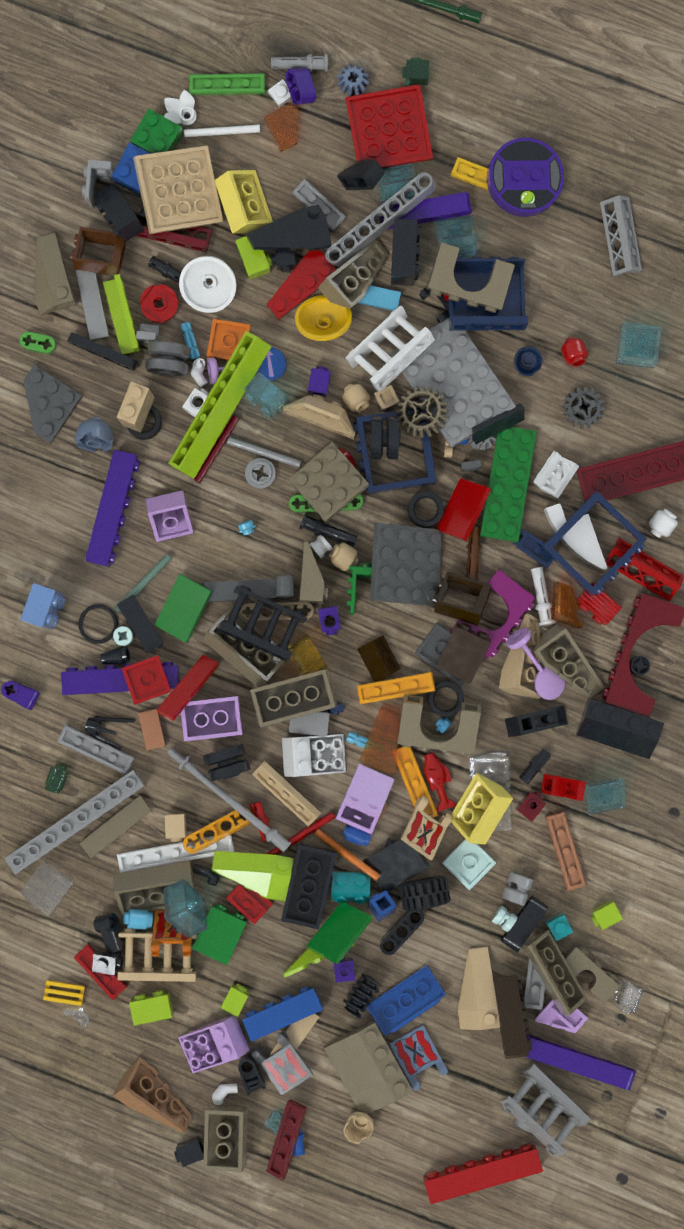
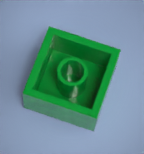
M148 108L131 137L130 143L151 154L173 151L183 136V130L180 125Z

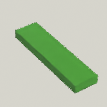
M265 73L189 74V94H265Z

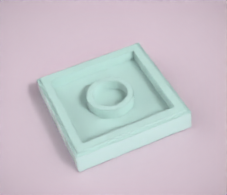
M464 839L442 864L470 890L496 862L478 844L469 843Z

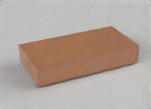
M157 709L138 713L146 750L165 747L166 744Z

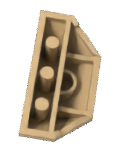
M314 394L313 397L308 395L283 407V413L353 440L355 438V432L346 411L337 402L332 401L330 404L325 402L323 397Z

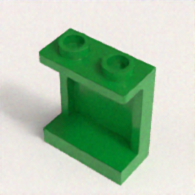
M217 903V905L213 904L192 949L227 965L247 920L244 919L245 916L236 911L233 914L227 911L228 908Z

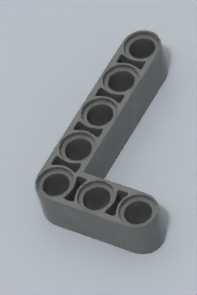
M292 575L275 576V579L200 583L202 586L213 591L208 603L236 601L239 594L234 593L233 590L236 586L240 587L241 585L249 587L252 593L265 599L295 598L294 578Z

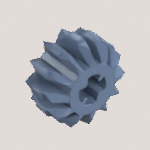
M356 63L354 68L350 64H347V69L341 68L342 74L337 75L339 80L337 85L342 87V93L348 91V96H352V93L359 95V91L365 92V87L369 85L367 80L369 75L364 73V67L358 69V64Z

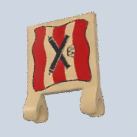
M422 796V798H418L415 802V808L401 840L429 860H433L446 828L451 823L453 817L446 813L437 822L423 812L429 799Z

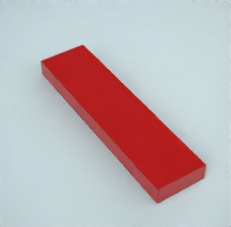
M202 655L158 707V714L174 721L219 667L218 662Z

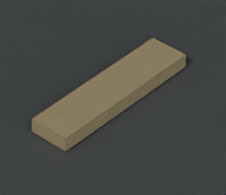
M140 795L79 844L88 856L93 858L151 812L152 809Z

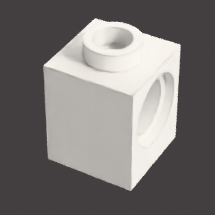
M194 388L182 408L196 417L202 406L195 407L193 405L194 400L201 398L204 403L209 393L202 388L200 390Z

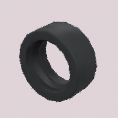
M153 405L149 411L155 419L151 430L140 433L127 428L135 438L141 440L151 439L161 430L162 417Z
M431 491L418 492L411 498L408 504L409 518L418 527H433L439 523L444 513L442 499ZM424 498L433 500L437 506L435 517L427 521L419 519L414 510L416 503Z
M451 681L436 683V691L429 692L427 696L430 709L436 715L442 717H450L460 711L461 702L464 703V693L461 687ZM441 688H451L457 695L456 705L450 710H442L435 703V694Z

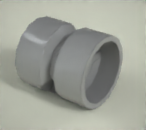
M510 871L507 879L509 885L504 887L501 897L525 906L528 898L527 891L531 890L534 880Z

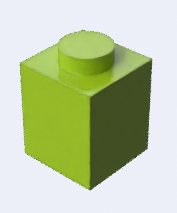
M612 900L591 910L593 916L590 918L595 927L599 926L602 930L623 920Z
M232 984L221 1005V1009L238 1017L249 996L247 988L240 984L236 986Z

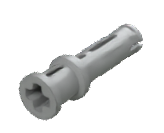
M309 54L307 57H271V69L307 68L309 72L313 70H325V72H328V54L324 56Z

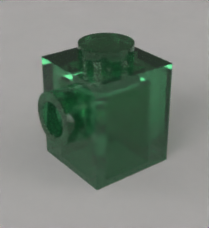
M420 58L406 60V67H402V78H406V85H428L429 60H421Z

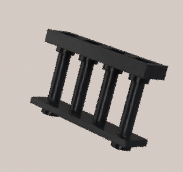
M236 586L233 592L239 595L228 620L219 623L216 630L285 662L289 661L292 652L288 651L290 640L298 622L303 624L306 622L307 617L303 616L304 613L299 610L293 609L292 611L252 593L251 589L247 586ZM248 598L256 602V605L246 628L241 630L235 627V621L245 599ZM263 606L274 610L264 635L259 638L254 636L252 631ZM283 614L291 618V621L281 644L276 646L271 643L270 638L280 615Z

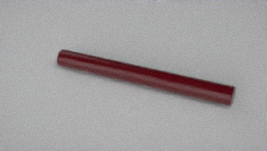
M233 415L193 479L195 482L200 484L239 421V418Z

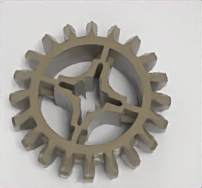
M421 386V391H418L417 387H414V393L407 390L409 396L401 397L404 403H398V406L402 409H398L397 414L401 415L399 416V422H402L401 427L403 429L407 427L406 432L408 434L413 431V436L416 437L420 432V437L424 438L427 432L428 436L431 437L432 430L438 433V426L444 428V424L441 421L448 420L444 416L449 414V410L445 409L448 403L442 402L445 397L443 395L439 396L440 392L438 390L433 392V388L429 387L426 391L425 386ZM420 398H429L428 400L425 399L422 403L415 402ZM434 401L438 406L436 417L431 413ZM409 407H412L415 411L411 422L408 419ZM418 409L423 410V411L426 410V412H427L428 415L423 414V413L420 414V412L418 411ZM424 420H428L431 422L430 424L425 426H417V424H420Z

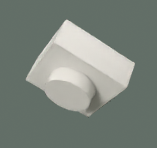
M283 79L268 90V94L279 108L291 99L288 86Z

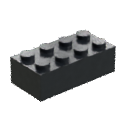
M299 843L281 921L319 930L336 851Z

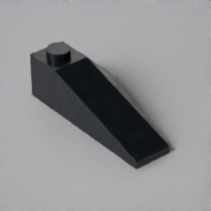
M319 205L301 208L248 233L246 236L253 250L289 248V251H296V248H307V251H317L332 246L327 219Z

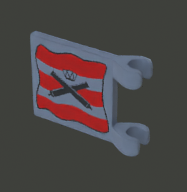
M424 1025L390 1043L414 1091L421 1088L415 1075L436 1064L442 1076L448 1073V1069Z

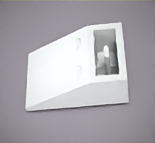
M344 734L282 738L284 777L346 773Z

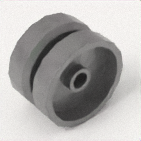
M162 341L148 343L147 353L153 358L146 360L145 370L147 372L169 377L187 376L188 365L183 361L189 359V347Z

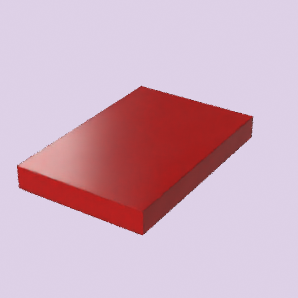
M460 478L436 530L467 542L491 489Z

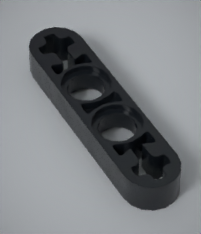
M73 332L70 333L67 342L131 371H135L139 363L126 355Z

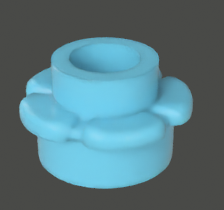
M252 520L238 524V532L248 535L254 532L253 528L256 527V524L254 525Z

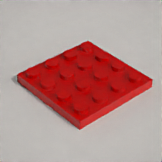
M420 84L345 97L356 162L375 159L381 169L433 160Z

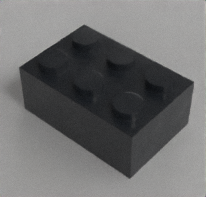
M394 219L391 285L413 286L414 280H418L419 264H416V262H419L420 245H416V243L420 242L421 226H417L418 220Z

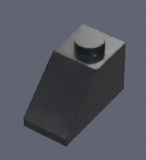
M375 159L360 160L340 172L337 177L345 190H373L384 175V172Z

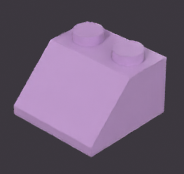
M183 490L146 499L147 513L156 542L194 533Z

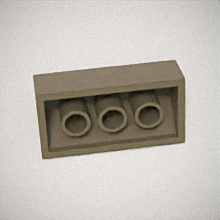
M231 606L208 630L203 641L256 687L265 686L285 661L216 630L221 621L225 622V620H228L233 609ZM239 613L235 621V627L243 630V628H246L248 620ZM254 626L253 635L259 638L263 636L264 633Z
M190 861L113 874L114 894L122 916L129 909L148 910L149 912L198 903Z
M549 930L531 937L522 945L560 1013L566 1016L571 1015L588 998Z

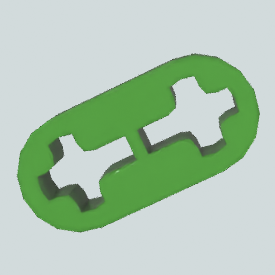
M25 332L20 336L21 346L28 351L52 354L56 350V342L50 336L32 332ZM31 337L33 341H36V344L29 343V346H27L24 340ZM49 341L52 347H48L45 350V347L40 345V343H47Z

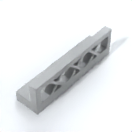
M618 195L600 202L613 276H619L628 272H641L642 266L629 197ZM614 203L615 210L610 215L607 205ZM614 221L618 225L615 234L611 232V225ZM617 240L621 242V248L619 252H617L614 248V244ZM621 258L624 260L625 268L618 270L617 263Z

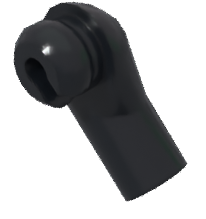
M194 865L193 873L209 877L207 880L209 885L216 886L220 878L216 872L206 866Z

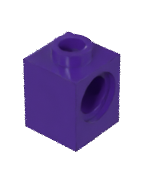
M317 366L316 369L312 368L308 394L327 397L331 371H327V368Z
M337 606L318 609L322 633L326 632V636L338 634L337 630H341ZM328 616H332L335 619V624L332 627L324 624V620Z
M353 958L342 959L338 965L334 963L335 982L355 981Z

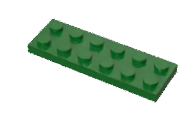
M510 427L497 434L488 485L491 491L485 503L480 537L518 543L537 431Z

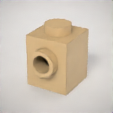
M186 813L165 815L166 839L170 838L171 842H179L187 836Z

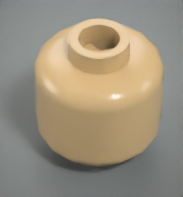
M350 384L344 389L342 400L350 411L360 413L369 407L370 395L361 384Z
M346 543L336 544L329 554L331 563L343 571L349 570V566H356L359 561L357 550Z

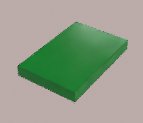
M179 574L155 626L188 643L213 591L183 574Z
M341 901L307 944L309 950L338 965L373 919L370 915Z

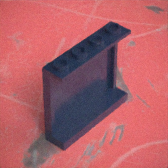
M457 256L454 266V278L459 287L469 292L480 291L486 286L496 259L514 264L515 267L502 310H496V313L486 311L484 306L478 305L477 308L469 306L467 301L464 300L455 302L448 299L449 331L525 330L528 325V316L525 313L523 267L525 259H520L519 257H510L509 259H501L500 257H491L490 259L472 257L471 259H463V257Z

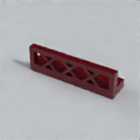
M142 225L144 231L136 236L207 253L212 230L202 227L186 228L190 234L188 236L176 234L177 230L149 234L148 227ZM200 232L207 234L206 240L197 239L194 236Z

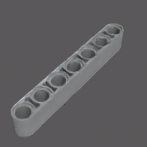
M426 172L416 176L326 251L327 261L336 267H341L390 228L394 224V219H401L433 193L436 189L434 178ZM429 179L430 184L427 187H422V183ZM410 192H415L414 197L408 200L407 195ZM400 204L398 211L392 212L393 206ZM384 216V222L377 224L378 218ZM369 228V234L362 236L364 229ZM354 240V246L348 249V243ZM339 252L338 260L333 261V255Z

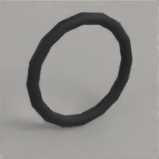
M104 605L87 607L79 618L81 635L87 641L94 644H102L109 641L113 637L114 631L118 628V620L115 613ZM104 609L111 614L114 628L107 638L94 640L85 634L82 623L84 616L90 610Z

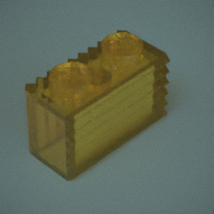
M308 635L288 647L289 652H292L291 660L293 662L297 661L300 665L298 671L301 676L328 668Z

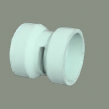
M501 905L491 921L494 924L501 925L502 929L508 932L515 924L518 916L507 912V909Z

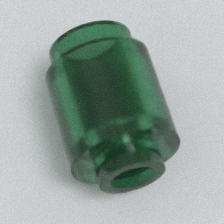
M60 764L50 767L45 781L46 790L60 794L69 775V772L66 771L67 767Z

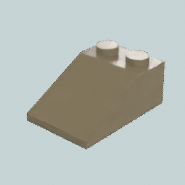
M304 542L300 602L323 604V601L328 598V587H325L309 543Z

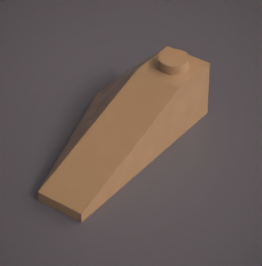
M140 1057L137 1058L121 1078L113 1097L127 1107L181 1133H185L192 1115L181 1101L171 1094L168 1090L170 1087L167 1083H163L160 1080L155 1068Z

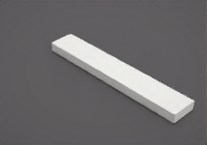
M229 835L196 854L187 853L183 847V842L120 853L117 854L120 873L210 857L214 856L215 851L234 852L232 836ZM209 836V837H204V838H205L206 840H211V839H213L214 836ZM199 838L201 845L204 844L201 838ZM190 841L188 847L195 848V843Z

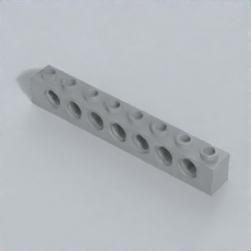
M136 769L132 770L4 858L16 875L146 786L145 782Z

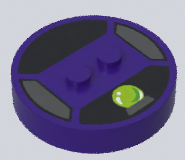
M518 138L504 144L493 156L487 169V187L492 199L502 210L520 217L535 216L547 210L560 195L564 183V170L561 160L550 146L537 139Z

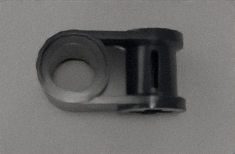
M251 1055L242 1056L239 1060L238 1071L247 1095H251V1092L260 1088L266 1089L265 1080L256 1061ZM244 1062H250L252 1064V1068L244 1069L242 1067V1064Z

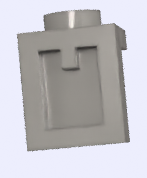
M140 324V331H137L136 334L138 343L148 344L149 342L158 341L159 326Z

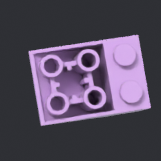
M359 764L336 819L372 834L395 779Z
M235 1015L219 1019L178 1037L192 1073L239 1059L250 1050Z

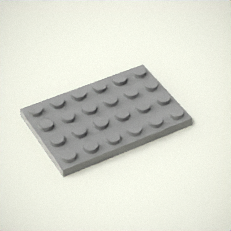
M448 318L429 329L435 341L410 363L401 374L413 392L414 387H417L418 391H421V386H425L426 391L429 387H432L433 392L438 390L440 392L439 396L443 395L445 397L442 402L448 403L445 409L449 410V414L444 415L448 420L441 421L444 424V428L439 426L437 428L450 448H453L472 436V427L516 406L466 331H449ZM396 349L391 352L390 357H394L400 350ZM420 398L419 401L422 403L425 399L428 400L429 398ZM434 401L431 413L436 417L438 406Z

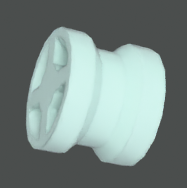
M119 627L114 631L113 638L118 645L128 646L133 642L134 634L127 627Z

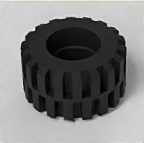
M444 876L411 880L399 886L403 910L406 911L434 908L451 901L447 877Z

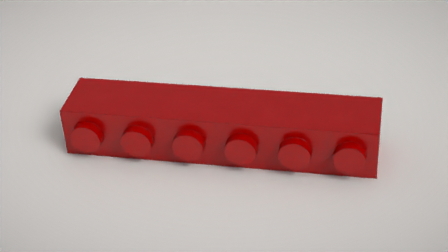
M527 1143L521 1145L520 1149H506L499 1155L489 1154L478 1161L468 1160L464 1162V1165L458 1167L451 1165L441 1172L437 1170L430 1171L426 1174L427 1176H423L431 1205L543 1172L535 1144Z

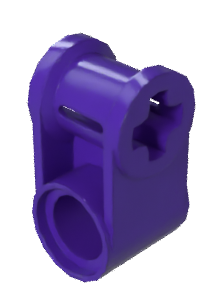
M16 681L5 682L1 688V693L4 697L29 710L33 709L40 695V692ZM14 685L15 693L9 694L7 687Z

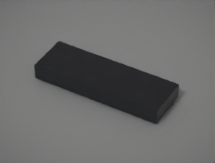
M520 403L515 408L472 427L473 442L478 444L525 420V407Z
M134 595L117 604L147 653L164 643Z

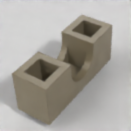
M573 945L564 955L566 962L575 977L583 970L592 971L593 981L587 988L605 1004L620 987L616 983L618 979L610 971L606 974L602 970L604 966L596 959L593 961L587 957L589 953L581 945L578 948Z

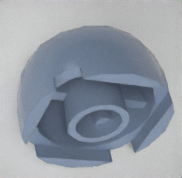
M92 417L81 422L78 426L74 442H77L79 448L87 451L96 452V449H102V452H105L113 447V431L101 418Z

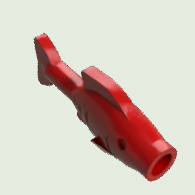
M435 752L423 755L425 759L424 773L427 781L430 783V790L434 791L437 789L440 798L437 812L455 807L456 804L447 798L444 789L445 782H451L448 768L435 755Z

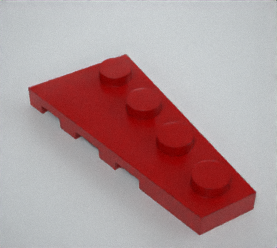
M320 250L308 251L267 303V307L279 321L319 290L318 287L336 269L327 261Z

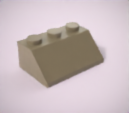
M225 1106L205 1109L203 1170L242 1172L247 1162L248 1107Z

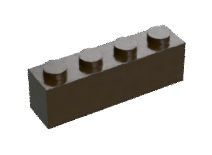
M517 975L493 978L505 1059L526 1057L529 1055V1051H532L531 1039H527L526 1036L529 1026L528 1020L523 1018V1011H526L524 999H520L519 992H523L521 980H517Z

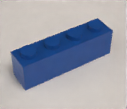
M310 986L300 989V994L293 997L292 994L281 998V1003L275 1005L273 1001L264 1005L263 1011L257 1013L255 1009L246 1013L247 1018L242 1021L251 1042L324 1010L316 988L310 989Z

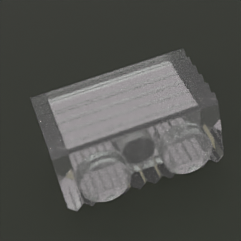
M620 979V983H618L620 987L615 991L616 994H614L615 998H613V1001L617 1004L616 1007L619 1008V1011L626 1014L636 1013L643 989L635 983Z

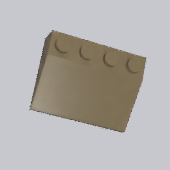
M374 1019L324 1047L359 1112L371 1113L413 1092L408 1078Z

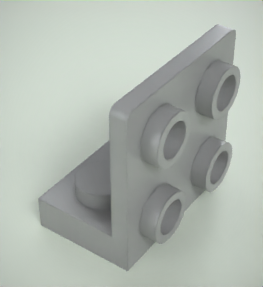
M88 160V166H84L86 185L82 187V196L85 197V202L88 203L90 208H94L96 178L102 182L113 180L112 174L115 169L111 161Z

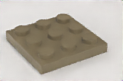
M333 442L289 479L326 523L370 486Z

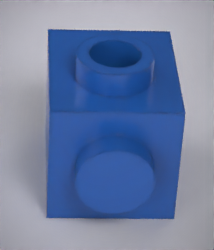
M386 890L381 894L378 892L373 895L368 905V908L378 922L393 914L397 907Z

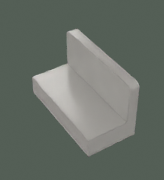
M317 712L291 719L289 732L327 736L330 713Z

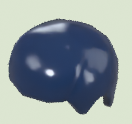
M525 346L516 352L513 363L515 369L521 375L533 376V374L541 369L543 358L541 352L535 347Z

